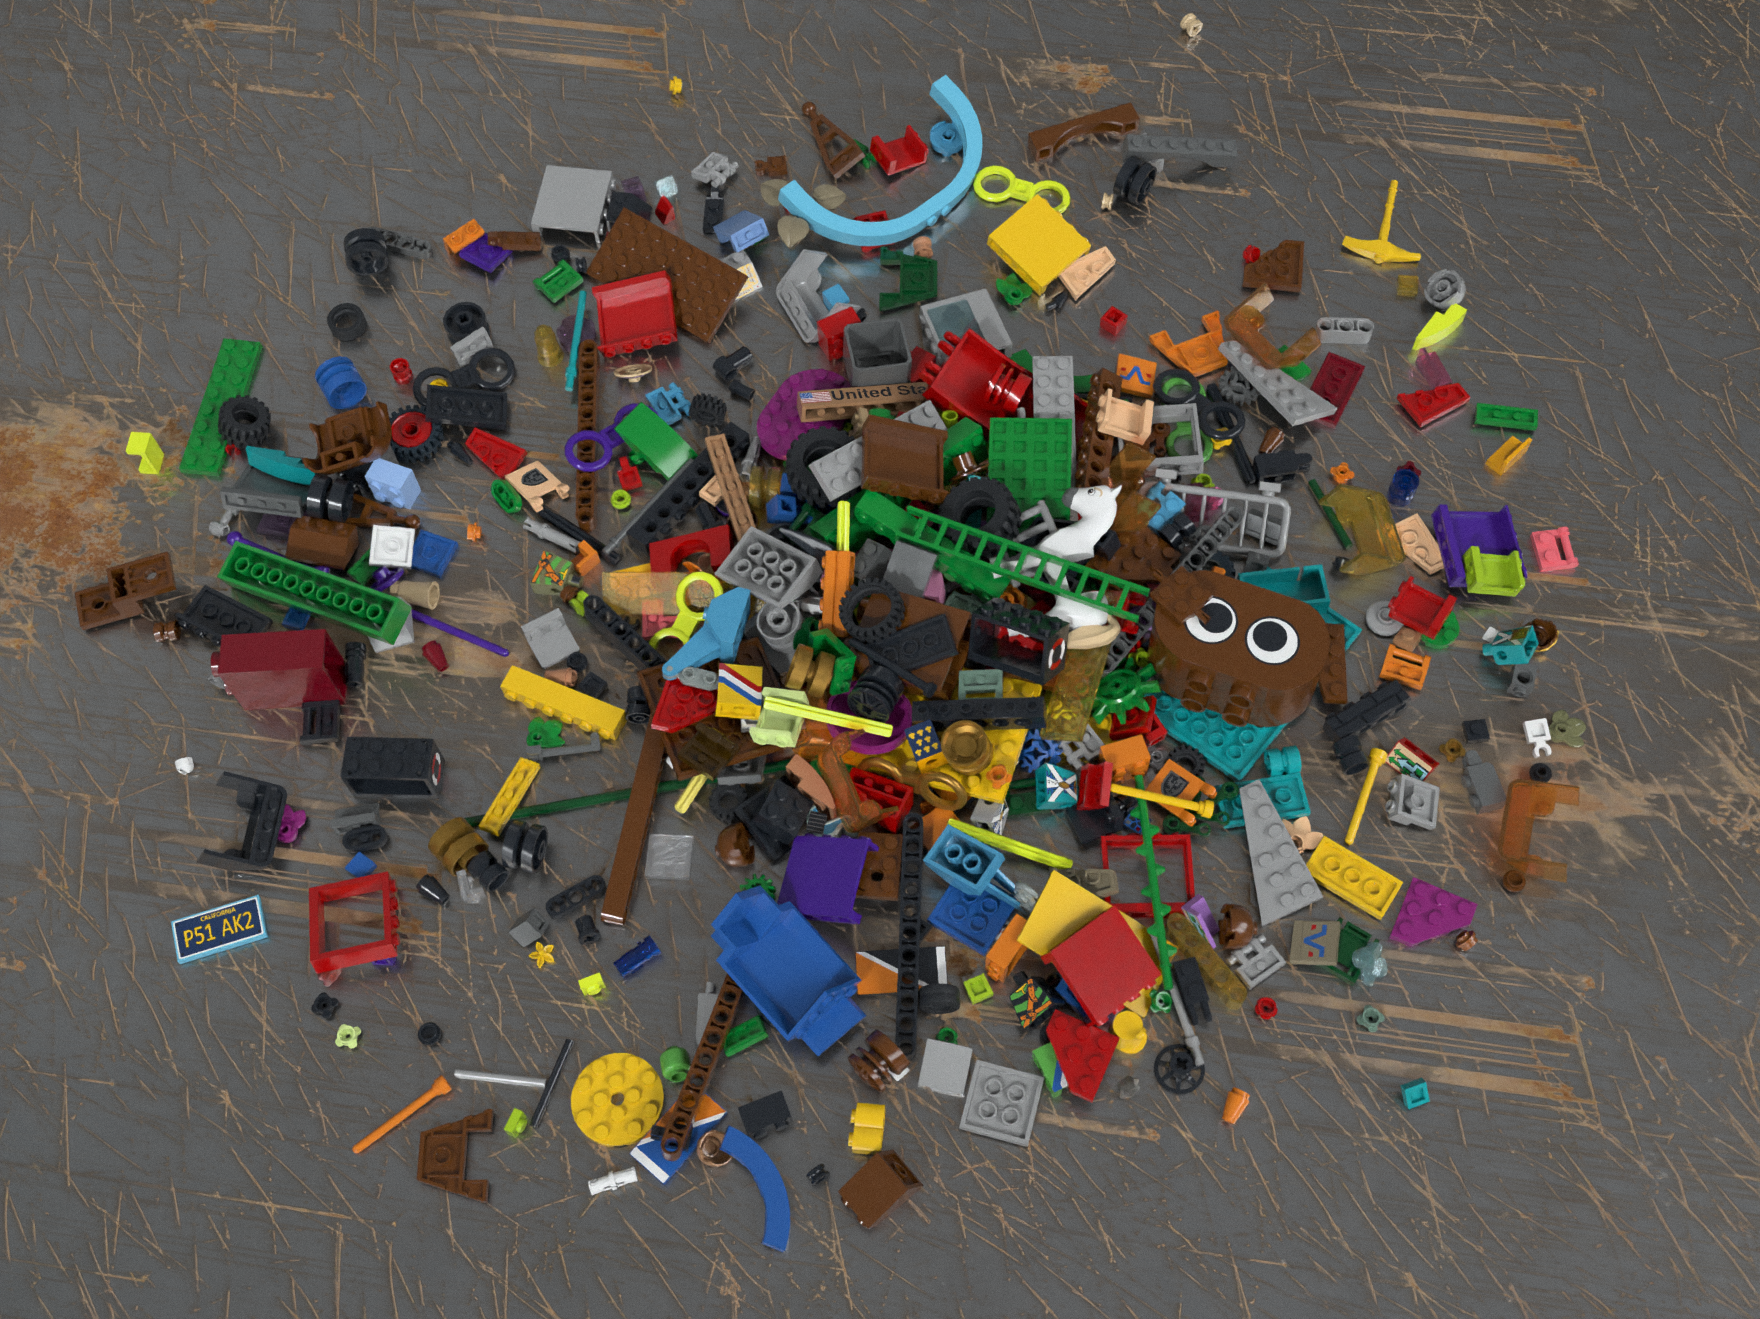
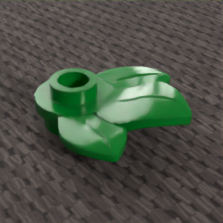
M1014 273L1010 274L1006 280L999 278L996 280L998 291L1004 295L1006 302L1011 305L1021 304L1024 298L1030 297L1033 290L1027 283L1021 284Z
M541 717L534 718L528 726L527 745H541V749L563 746L565 741L558 736L562 730V722L558 720L544 722Z

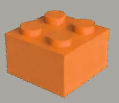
M1141 734L1100 746L1097 765L1102 762L1113 763L1111 784L1121 785L1127 780H1134L1136 775H1143V777L1147 775L1151 756Z

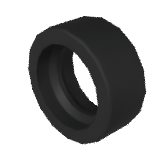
M343 303L335 306L327 316V324L334 337L339 340H354L364 333L367 326L362 310L352 303ZM351 315L358 318L356 323L348 328L336 327L337 322L345 316Z

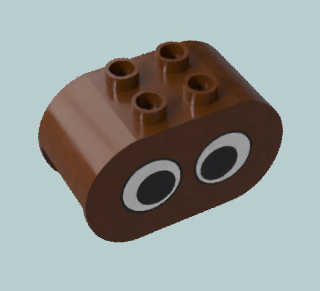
M1197 570L1189 573L1213 594V598L1203 607V611L1211 617L1207 624H1204L1195 616L1180 626L1158 604L1156 605L1147 649V663L1153 665L1156 671L1154 680H1158L1161 689L1170 696L1181 700L1180 703L1184 708L1193 712H1204L1205 709L1220 713L1225 722L1237 727H1244L1247 723L1259 727H1274L1294 720L1310 704L1328 658L1330 638L1324 619L1309 604L1216 572Z

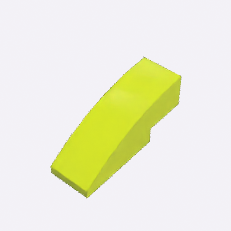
M1454 304L1449 307L1444 315L1436 312L1416 337L1412 349L1419 350L1428 347L1447 337L1463 322L1467 309Z

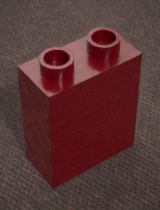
M326 629L222 635L220 651H215L211 655L210 664L213 676L220 677L223 680L227 695H234L244 710L302 707L304 702L337 699L340 701V705L346 704L345 661Z

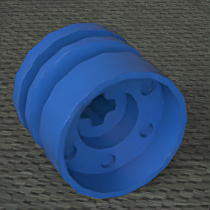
M338 356L326 360L315 372L317 384L329 405L335 409L350 408L359 403L366 395V384L352 360L347 357Z

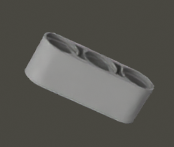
M1322 317L1317 321L1314 338L1320 343L1366 344L1371 339L1374 323L1366 318Z

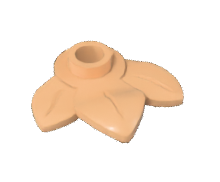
M1307 816L1297 819L1293 824L1282 819L1293 842L1298 845L1297 849L1300 854L1304 850L1315 849L1321 842L1323 834L1311 832Z

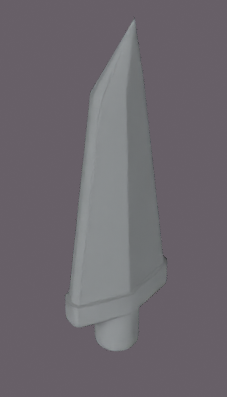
M712 982L706 983L705 993H698L696 1051L719 995L714 994L715 983Z

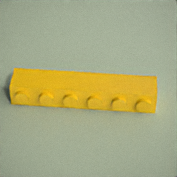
M513 665L500 686L508 700H518L530 709L535 707L548 716L552 717L555 715L560 717L567 724L574 723L587 732L591 730L597 732L604 739L611 738L617 740L627 722L625 710Z

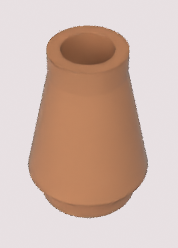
M570 667L546 670L544 678L570 688L574 687L577 683V672Z

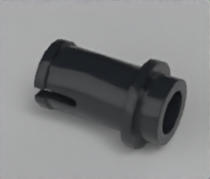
M733 380L729 385L731 394H738L749 401L755 394L754 389L742 384L740 380Z

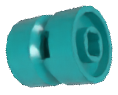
M1296 745L1283 747L1281 751L1278 748L1264 750V764L1269 777L1281 776L1283 772L1286 774L1301 772V757Z

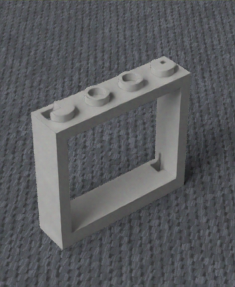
M1196 403L1154 406L1152 424L1190 421L1194 455L1126 460L1124 439L1117 437L1121 479L1155 477L1156 468L1177 471V475L1203 473L1204 460Z

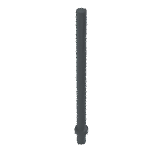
M689 458L619 533L609 539V543L602 549L606 555H609L615 548L621 545L620 542L627 536L626 532L694 461L693 459Z

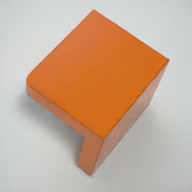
M585 540L578 544L580 553L571 560L576 572L580 576L586 575L600 563L597 551Z

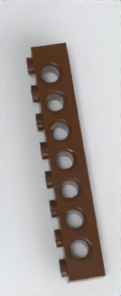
M1101 368L1097 373H1094L1089 381L1091 386L1087 395L1088 405L1085 409L1086 418L1082 426L1081 450L1077 458L1079 463L1075 473L1076 482L1074 487L1077 488L1107 486L1114 436L1097 431L1098 422H1096V417L1100 410L1098 401L1101 394H1105L1108 388L1112 389V397L1120 399L1123 377L1105 368Z

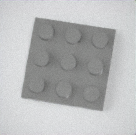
M976 1060L959 1129L1028 1147L1044 1077Z

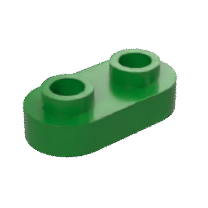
M494 480L491 485V494L507 513L519 512L522 507L521 496L507 480Z

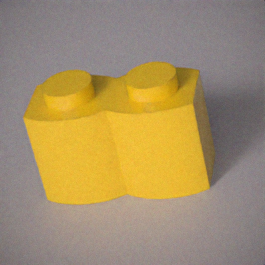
M857 1103L856 1109H852L851 1123H855L854 1132H849L848 1146L852 1147L853 1153L875 1155L877 1152L882 1151L886 1115L885 1105Z

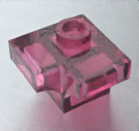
M1200 482L1187 484L1190 486L1204 487ZM1186 493L1185 514L1193 523L1199 522L1203 495ZM1207 496L1203 521L1208 520V511L1218 509L1217 497Z

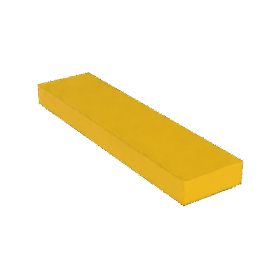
M523 757L519 758L478 825L480 830L500 836L541 768L539 763Z

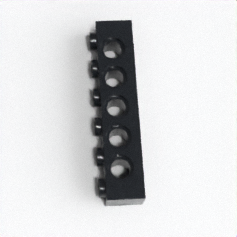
M1044 697L913 701L912 723L914 726L926 720H931L935 732H945L951 724L962 720L975 722L983 730L1038 729L1047 727V707Z

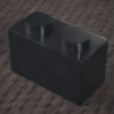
M782 1090L738 1107L747 1135L755 1140L765 1137L767 1132L771 1130H783L789 1127V1123L793 1122Z

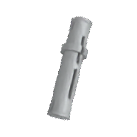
M754 436L751 439L746 458L741 463L742 469L739 479L745 483L749 482V480L751 481L753 472L756 471L758 466L757 460L762 448L758 436Z
M530 517L525 520L527 525L523 524V529L537 534L541 539L552 541L575 554L580 551L578 548L580 541L550 528V525L546 523L542 524Z

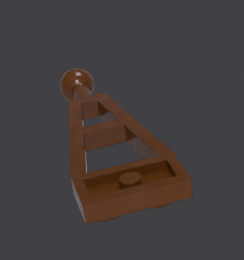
M807 101L802 105L803 114L810 116L812 119L810 125L823 160L837 179L863 159L865 154L851 137L822 114L818 116L813 102ZM824 123L830 130L821 135L818 127ZM838 135L849 145L830 159L825 145Z
M355 493L353 495V502L363 505L364 509L360 518H348L345 522L357 527H373V525L392 527L394 523L405 525L406 528L415 530L419 528L421 523L420 518L415 514H410L406 517L399 516L395 509ZM373 510L387 515L386 519L370 518ZM328 513L324 518L325 520H329Z

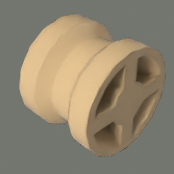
M1189 13L1181 20L1180 27L1186 30L1190 37H1193L1201 31L1203 23L1196 19L1195 14Z

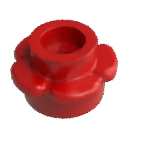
M1248 245L1243 251V258L1247 264L1254 263L1260 257V250L1255 246Z
M1262 997L1257 1000V1005H1255L1257 1015H1260L1265 1020L1276 1016L1278 1009L1273 999Z

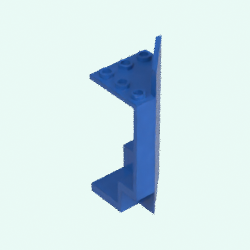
M761 886L737 892L712 922L711 925L715 931L711 937L723 949V952L716 961L787 1041L802 1038L810 1049L819 1056L867 1016L850 998L858 990L856 986L861 982V979L790 901L778 905Z

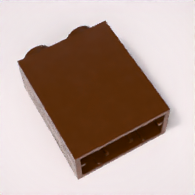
M899 592L904 602L905 612L903 613L905 616L904 620H900L902 623L900 628L895 627L897 631L945 613L958 650V655L911 671L912 674L927 683L933 682L937 685V689L932 697L924 696L923 690L898 676L903 682L904 692L932 701L951 700L959 680V671H962L968 656L972 614L965 610ZM872 594L871 597L866 596L860 601L857 609V620L861 621L859 627H873L880 624L887 617L891 610V601L887 595ZM848 635L844 640V644L856 655L853 675L859 678L863 670L870 666L869 660L865 654L849 645L848 641L853 637Z

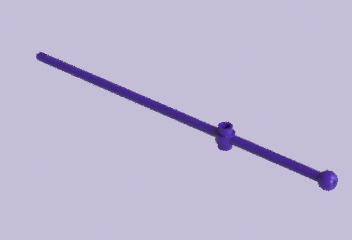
M232 531L227 536V542L231 546L234 545L235 541L285 558L283 554L243 538L239 531ZM320 565L312 567L329 573L331 570L330 567ZM411 609L413 619L503 657L509 655V651L506 648Z

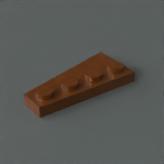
M1326 623L1330 638V648L1318 685L1324 703L1346 704L1348 700L1344 624Z

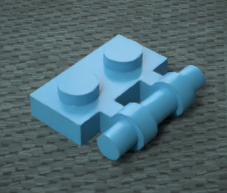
M674 382L669 385L670 390L667 392L662 386L645 395L650 406L668 425L682 419L681 411L689 416L691 406L690 401L683 396L684 392L682 389L677 387ZM672 399H677L679 403L674 404Z
M1160 481L1148 490V495L1136 504L1137 507L1132 512L1138 518L1145 512L1148 516L1143 522L1157 534V530L1164 523H1170V518L1186 505L1171 490L1165 496L1160 492L1165 488V485ZM1155 498L1160 500L1153 510L1148 507Z

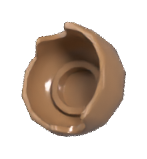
M711 1130L703 1133L698 1139L696 1152L699 1159L705 1165L719 1167L727 1164L733 1158L728 1153L719 1149L725 1134L724 1132Z

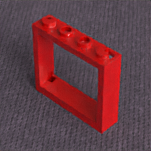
M1175 832L1171 835H1162L1157 833L1152 837L1153 849H1182L1186 902L1163 903L1171 906V911L1163 918H1186L1181 907L1195 897L1190 834L1178 835V832ZM1112 833L1111 836H1101V869H1109L1108 850H1135L1143 844V836L1139 833H1129L1126 836H1118ZM1110 896L1103 898L1105 902L1112 906L1115 905L1118 910L1132 919H1154L1152 903H1111Z
M388 871L309 888L310 962L316 974L398 956L397 946L400 944V937L396 933V929L400 925L395 910H398L399 906L394 894L398 889L396 887V880L391 878ZM382 890L385 940L325 952L324 902Z

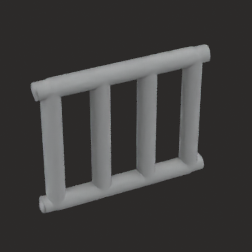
M1044 500L1038 501L1037 506L1022 512L1020 518L1024 521L1041 513L1045 522L1019 533L1016 538L1012 539L1014 542H1022L1046 530H1049L1050 534L1057 530ZM1006 550L1003 560H1019L1021 553L1009 557ZM1039 566L1028 569L1022 575L1030 578L1035 576ZM1010 579L1014 588L1020 586V582Z

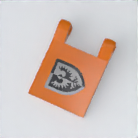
M1168 759L1145 789V791L1190 801L1195 798L1199 791L1210 799H1214L1217 795L1215 787L1202 781L1170 759ZM1158 803L1188 826L1192 827L1196 823L1195 816L1186 811L1185 808Z

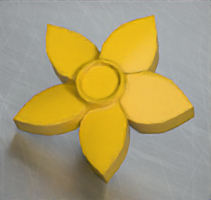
M537 942V951L530 953L528 957L537 959V966L540 969L545 961L548 963L555 962L551 955L554 945L543 947L541 943Z

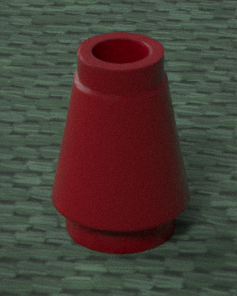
M433 640L422 647V655L439 673L449 668L440 643Z

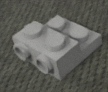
M1400 774L1390 780L1387 790L1391 794L1390 799L1385 805L1388 819L1404 825L1413 823L1429 830L1436 828L1440 787L1404 774Z

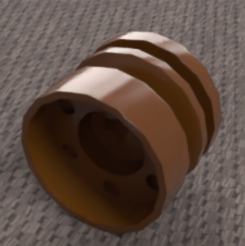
M876 1029L864 1040L869 1051L857 1047L855 1050L858 1056L852 1053L847 1059L862 1081L882 1093L886 1089L883 1082L887 1084L893 1082L888 1071L900 1075L910 1063L898 1046L885 1034Z

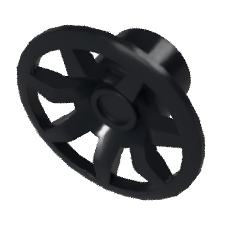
M1169 1045L1162 1049L1155 1059L1154 1073L1156 1079L1164 1089L1171 1093H1190L1199 1087L1204 1078V1064L1200 1066L1193 1064L1190 1056L1192 1053L1190 1049H1187L1186 1045ZM1174 1049H1183V1050H1186L1187 1052H1186V1053H1185V1052H1177V1053H1176V1052L1174 1051ZM1170 1051V1061L1160 1060L1163 1054ZM1158 1065L1169 1069V1072L1162 1078L1158 1071ZM1200 1069V1077L1196 1082L1190 1073ZM1175 1077L1176 1089L1169 1087L1164 1081ZM1184 1078L1193 1085L1188 1089H1180L1182 1079Z

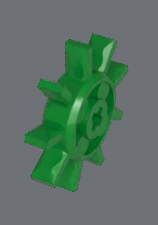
M1129 657L1124 669L1110 672L1100 682L1089 681L1088 686H1093L1094 693L1096 694L1080 700L1084 711L1086 712L1098 707L1092 714L1097 724H1101L1109 713H1116L1121 725L1126 724V711L1135 706L1148 712L1150 708L1146 700L1143 699L1144 694L1161 692L1158 680L1147 681L1156 675V671L1151 663L1136 673L1137 665L1133 657ZM1105 664L1103 665V670H1107Z

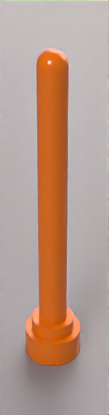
M443 1075L437 1077L434 1080L435 1083L431 1085L432 1088L356 1143L352 1151L356 1154L360 1153L436 1095L447 1094L452 1090Z

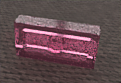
M1425 347L1420 348L1416 363L1430 388L1433 390L1438 386L1452 384L1453 381L1436 352L1428 353Z

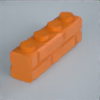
M826 550L825 556L822 557V567L825 569V574L821 578V589L824 590L823 598L820 599L819 606L823 612L822 620H819L818 629L828 628L837 638H846L850 634L844 628L839 618V605H842L840 602L841 598H846L844 594L846 590L852 591L850 586L854 584L855 553L851 551Z

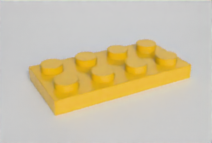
M1326 836L1322 838L1306 864L1316 883L1380 921L1403 884V881Z

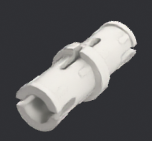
M632 1166L617 1172L610 1171L608 1175L588 1180L591 1195L610 1189L613 1191L617 1190L619 1186L636 1182L638 1179L635 1167Z

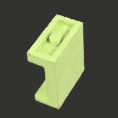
M764 687L762 691L764 700L766 696H771L805 705L810 704L805 691ZM763 704L756 727H750L749 732L753 741L760 745L771 744L783 748L795 747L805 718L765 709Z

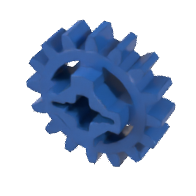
M1041 728L1035 731L1034 729H1029L1018 759L1024 762L1021 767L1028 766V772L1031 773L1045 764L1044 761L1048 757H1051V759L1047 763L1057 766L1056 763H1059L1062 759L1058 755L1063 750L1058 749L1061 741L1055 742L1054 740L1056 734L1050 736L1049 729H1046L1044 732H1042ZM1033 738L1032 744L1027 745V742Z

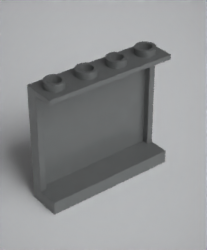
M287 456L293 458H300L302 460V464H304L303 457ZM248 464L233 487H222L220 495L223 508L302 518L307 510V495L310 486L280 479Z

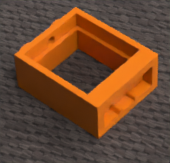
M1017 913L986 956V974L995 981L1000 980L1004 983L1028 949L1016 941L1027 921Z

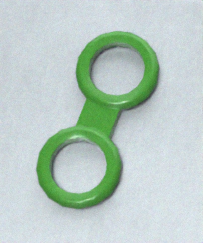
M1170 378L1164 382L1161 388L1167 395L1168 391L1176 385H1187L1190 387L1191 385L1182 378ZM1199 382V393L1206 397L1205 389ZM1190 421L1176 422V429L1167 437L1165 448L1169 457L1181 456L1175 451L1174 442L1182 435H1192ZM1200 430V437L1205 446L1203 452V463H1205L1213 453V442L1211 437L1205 435Z

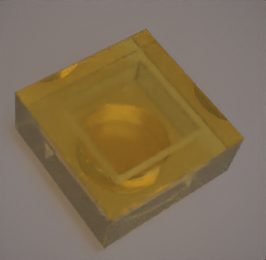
M1398 275L1397 295L1417 296L1418 276Z

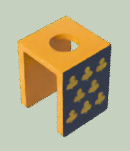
M926 720L904 730L921 774L948 763L942 753L941 744L931 720Z

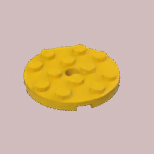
M613 1053L602 1056L591 1062L580 1073L574 1084L571 1095V1110L574 1120L589 1139L600 1145L613 1147L634 1144L640 1141L649 1132L652 1125H655L661 1118L664 1109L663 1084L655 1069L638 1056L628 1053ZM623 1094V1103L620 1105L612 1104L613 1095Z

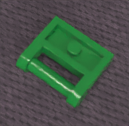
M562 259L556 267L542 277L535 278L532 282L538 290H541L555 303L584 281L583 277Z

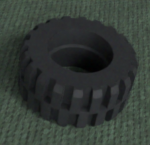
M820 426V429L816 430L812 428L808 430V433L805 434L803 432L798 435V440H793L790 444L791 448L788 449L786 454L787 480L792 492L797 494L801 501L807 500V504L812 506L818 504L822 508H825L826 505L835 507L839 501H847L848 497H853L857 494V490L861 489V485L830 502L814 474L807 470L808 465L814 460L830 454L856 440V438L852 435L849 437V432L845 430L838 431L836 427L827 429L826 426Z
M978 477L970 478V481L967 482L964 480L960 482L959 486H954L950 489L951 493L945 497L944 503L939 506V516L965 524L968 517L978 509L986 507L995 508V513L991 520L977 529L1011 541L1020 532L1018 528L1021 527L1022 523L1020 518L1021 510L1005 484H1001L997 479L990 480L989 477L978 479ZM948 527L944 537L956 545L961 531ZM967 534L962 548L975 555L981 538ZM987 541L980 560H983V557L988 559L994 557V554L999 553L1001 545Z

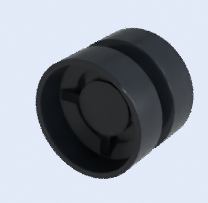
M316 474L310 483L307 495L308 516L324 519L328 513L329 520L345 523L353 505V482L337 478L333 483L331 477Z

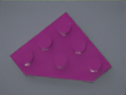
M1413 877L1389 938L1412 947L1420 942L1438 938L1454 930L1469 927L1478 904Z

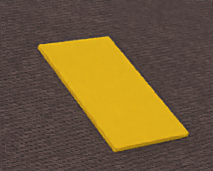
M1053 870L1016 941L1042 956L1104 910L1112 907V905ZM1119 910L1162 974L1150 934L1147 933V927ZM1166 940V941H1167V944H1169V945H1171V946H1173V947H1176V948L1178 949V947H1177L1176 945H1174L1173 943H1171V942H1169L1168 940ZM1175 954L1169 957L1170 963L1172 962ZM1162 975L1155 979L1156 984L1146 991L1144 988L1139 991L1141 996L1130 1003L1126 1001L1124 1003L1125 1008L1135 1012L1142 1019L1145 1018L1151 1005L1149 993L1152 990L1158 991L1163 980Z

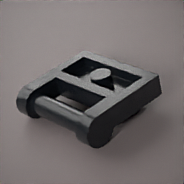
M337 699L302 703L301 710L304 713L303 733L300 736V744L310 746L314 743L339 741L340 701ZM317 711L316 734H311L312 713Z

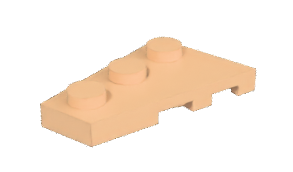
M1105 246L1079 258L1058 277L1073 298L1077 300L1115 265L1116 259Z
M1418 513L1380 532L1382 537L1430 575L1444 568L1439 546Z

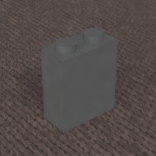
M897 540L883 579L891 583L899 592L924 599L939 554Z

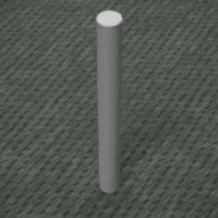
M456 1069L454 1074L455 1078L542 1088H545L547 1084V1078Z

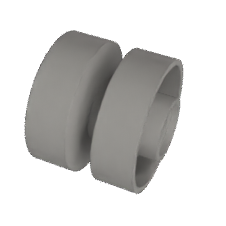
M793 602L781 610L766 603L757 615L756 623L759 632L774 651L783 654L796 651L793 649V638L795 633L802 627L804 621L801 612Z

